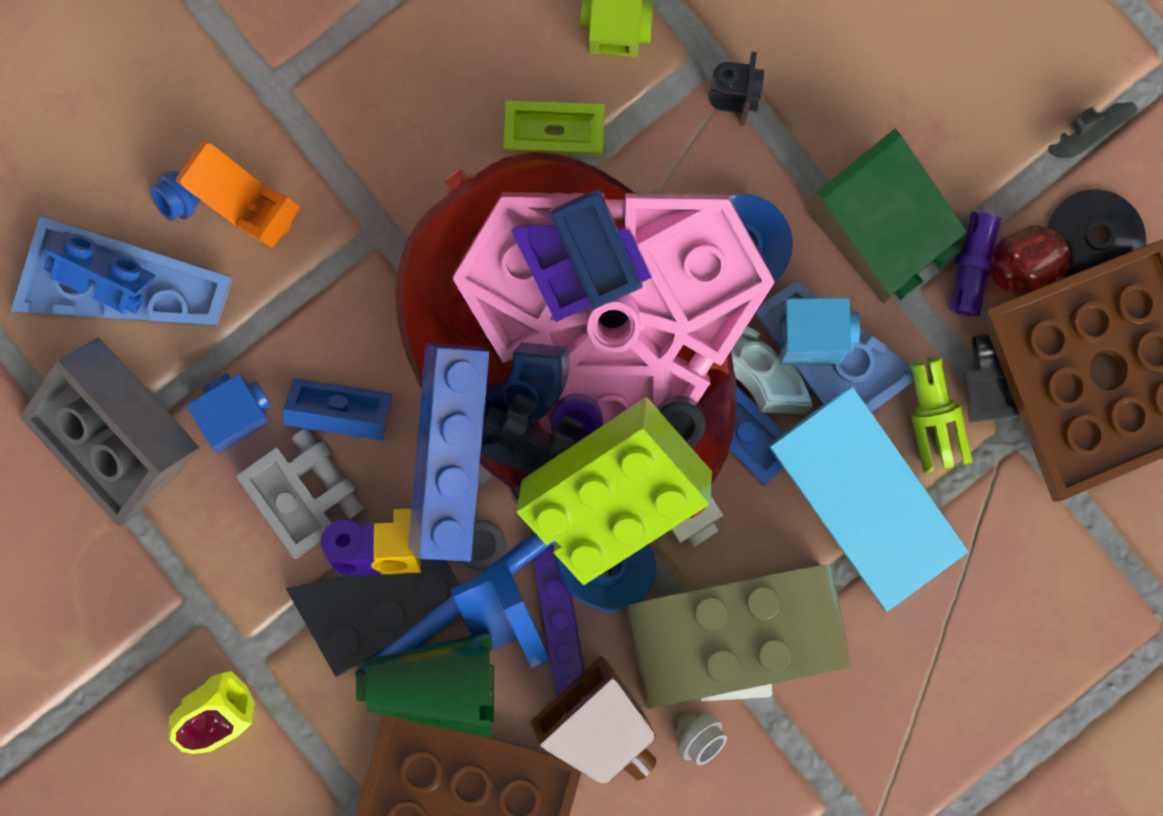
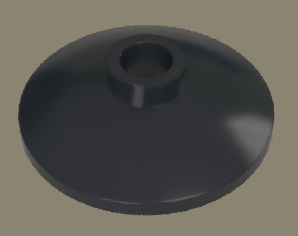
M1086 190L1068 197L1055 209L1046 229L1048 255L1055 268L1064 277L1146 245L1145 227L1137 210L1123 197L1105 190ZM1100 227L1107 232L1108 240L1106 243L1099 244L1093 240L1091 235L1093 228Z

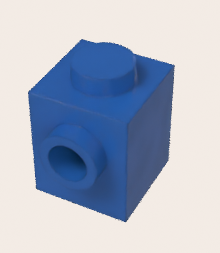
M227 373L213 379L202 388L205 392L204 395L186 405L211 448L219 454L271 423L264 410L272 405L257 380L248 384L240 374L231 378Z

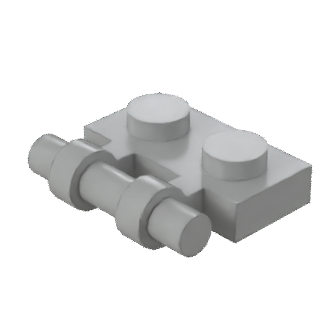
M306 429L301 430L291 438L301 452L291 462L276 447L235 476L289 553L296 560L321 542L322 533L332 523L326 515L330 510L339 506L348 520H353L366 510L355 494L358 489L350 477L344 479L329 457L332 455V452L325 442H318L310 430ZM311 469H313L328 490L317 499L314 498L300 478Z

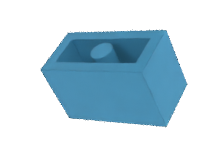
M850 298L786 299L779 313L780 365L841 364L848 353L853 351L854 344L859 343L860 336L859 313L850 312Z

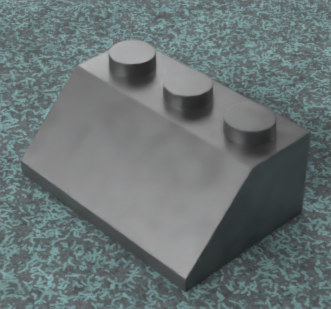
M99 337L58 359L20 416V419L119 528L126 524L179 476L200 448Z

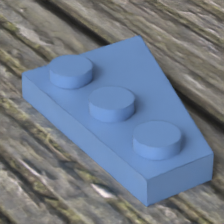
M796 281L760 305L754 314L778 347L779 313L786 299L819 298ZM861 329L859 343L854 344L853 351L848 353L841 364L794 365L804 383L821 406L847 387L852 386L872 413L914 383L909 363L887 349L888 346L877 338L869 336Z

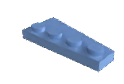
M40 216L11 311L219 325L234 277L46 216ZM67 231L71 234H79L90 238L96 246L116 256H125L135 260L140 264L141 268L156 276L139 293L144 296V299L137 313L133 314L127 311L125 314H122L92 299L97 286V282L93 280L90 281L88 290L82 294L58 281L50 279L51 273L44 270V264L49 256L43 253L44 249Z

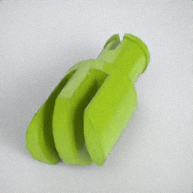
M942 357L926 358L930 373L929 379L927 378L925 364H923L922 359L911 362L909 366L910 370H912L919 406L915 408L911 418L923 473L934 472L925 427H933L943 469L954 467L946 423L953 422L956 442L963 465L973 463L961 404L955 403V400L949 399L942 367Z

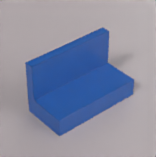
M507 564L450 589L471 635L480 633L492 634L494 650L518 639L531 669L550 660Z

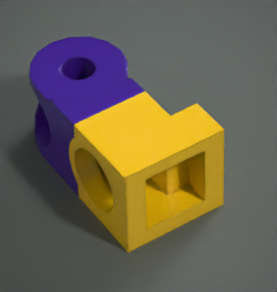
M411 508L393 509V523L359 525L352 520L342 519L331 523L322 533V550L332 568L341 575L362 576L421 573V559L408 548Z

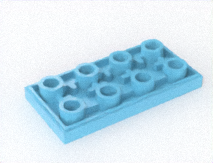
M852 386L844 389L768 445L772 454L879 605L886 612L969 552Z

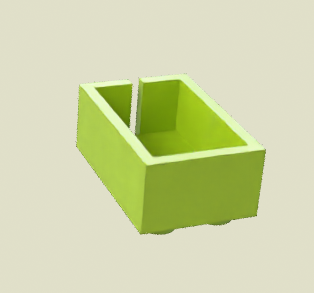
M645 397L522 479L516 513L546 545L555 540L553 553L585 585L709 506L712 471L652 402Z

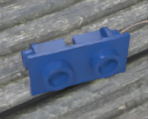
M67 231L47 246L43 252L49 255L44 264V270L51 273L50 279L58 281L82 294L88 290L90 281L93 280L97 282V286L92 299L122 314H125L127 311L133 314L137 313L144 299V296L139 293L156 276L141 268L140 264L135 260L125 256H116L96 246L90 238L79 234H71Z

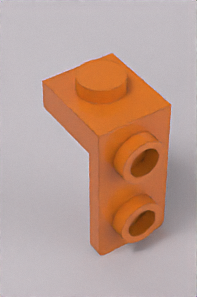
M207 141L200 143L176 178L177 183L242 233L272 249L278 240L288 233L294 217L301 209L289 197L260 183Z

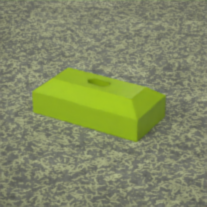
M505 100L504 154L603 157L605 104ZM549 128L562 129L564 133L562 135H548L545 131Z

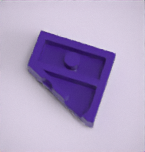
M519 224L512 228L511 231L555 322L592 306L555 225ZM617 227L641 281L644 282L652 278V273L630 227Z

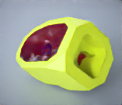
M232 671L211 676L204 685L182 699L181 705L169 716V740L182 752L196 754L211 752L238 737L252 724L255 702L247 685Z

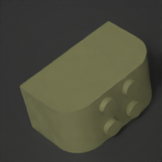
M831 564L797 569L631 604L626 609L646 708L648 709L853 667Z

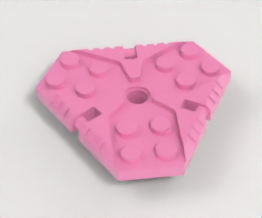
M502 192L453 273L455 284L501 361L505 363L511 360L513 364V351L521 342L569 347L568 378L558 401L570 394H584L593 398L602 410L603 425L645 397L656 408L662 401L672 396H686L698 403L710 384L709 376L706 373L713 362L720 366L723 364L774 284L771 272L728 195H639L625 193V200L604 199L613 219L624 221V227H630L652 273V278L642 282V289L596 309L590 306L555 322L511 230L519 224L555 225L549 211L584 194ZM608 310L622 311L628 317L627 321L617 328L606 327L598 319L602 313ZM683 344L696 351L690 362L677 356ZM554 406L538 421L542 429L553 434L551 416Z

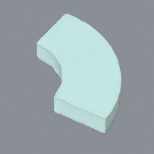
M748 326L740 335L723 364L720 366L713 362L710 368L723 370L740 380L753 395L760 413L806 414L813 406L807 387L794 365H780V355L758 338L759 332Z

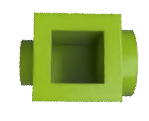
M582 0L581 28H590L589 53L638 57L639 43L650 44L653 0Z

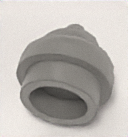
M688 713L685 716L679 714L676 717L677 728L675 737L677 751L685 760H693L697 765H703L712 760L722 750L727 741V736L722 732V724L717 718L710 714L698 716L695 713Z

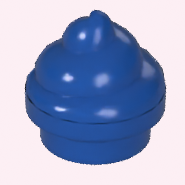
M178 171L163 173L158 177L157 184L150 188L154 204L169 221H173L178 217L187 219L192 216L200 202L197 197L177 183L176 178L180 173Z

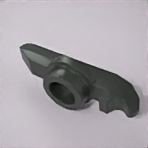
M1133 102L1115 103L1104 112L1099 113L1093 107L1086 109L1071 123L1070 128L1074 133L1070 136L1065 132L1061 134L1060 142L1056 145H1049L1048 152L1058 158H1071L1082 154L1135 116L1138 111L1137 106Z

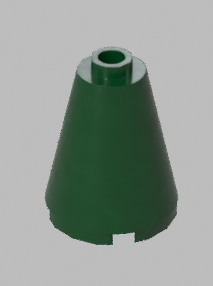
M480 633L367 660L366 670H357V701H366L367 712L479 737L492 736L491 722H494V665L490 664V651H494L492 634Z

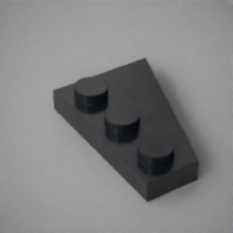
M426 559L421 560V573L343 576L286 588L332 672L335 677H338L380 653L452 596L450 589L459 586L460 583L446 560Z

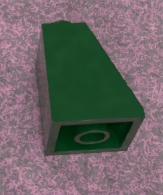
M896 128L815 193L807 211L883 303L894 294L901 301L924 282L919 274L932 263L938 269H941L962 251L957 243L967 233Z

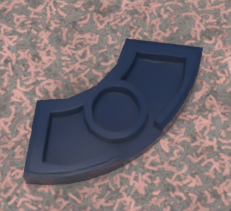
M521 342L513 351V369L509 376L500 382L486 384L484 416L491 406L506 412L515 395L519 393L536 401V405L527 419V422L534 426L555 405L565 388L569 373V347Z

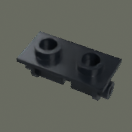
M751 52L749 64L723 62L714 69L712 75V85L708 96L710 104L719 111L741 113V126H745L748 111L757 112L758 103L761 100L764 69L755 68L757 52Z

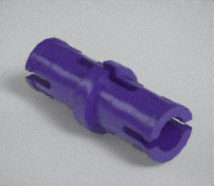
M973 211L970 212L962 254L957 255L955 266L959 268L949 310L963 315L971 316L972 314V316L980 317L989 274H994L996 263L992 262L1002 218L984 212L978 213Z

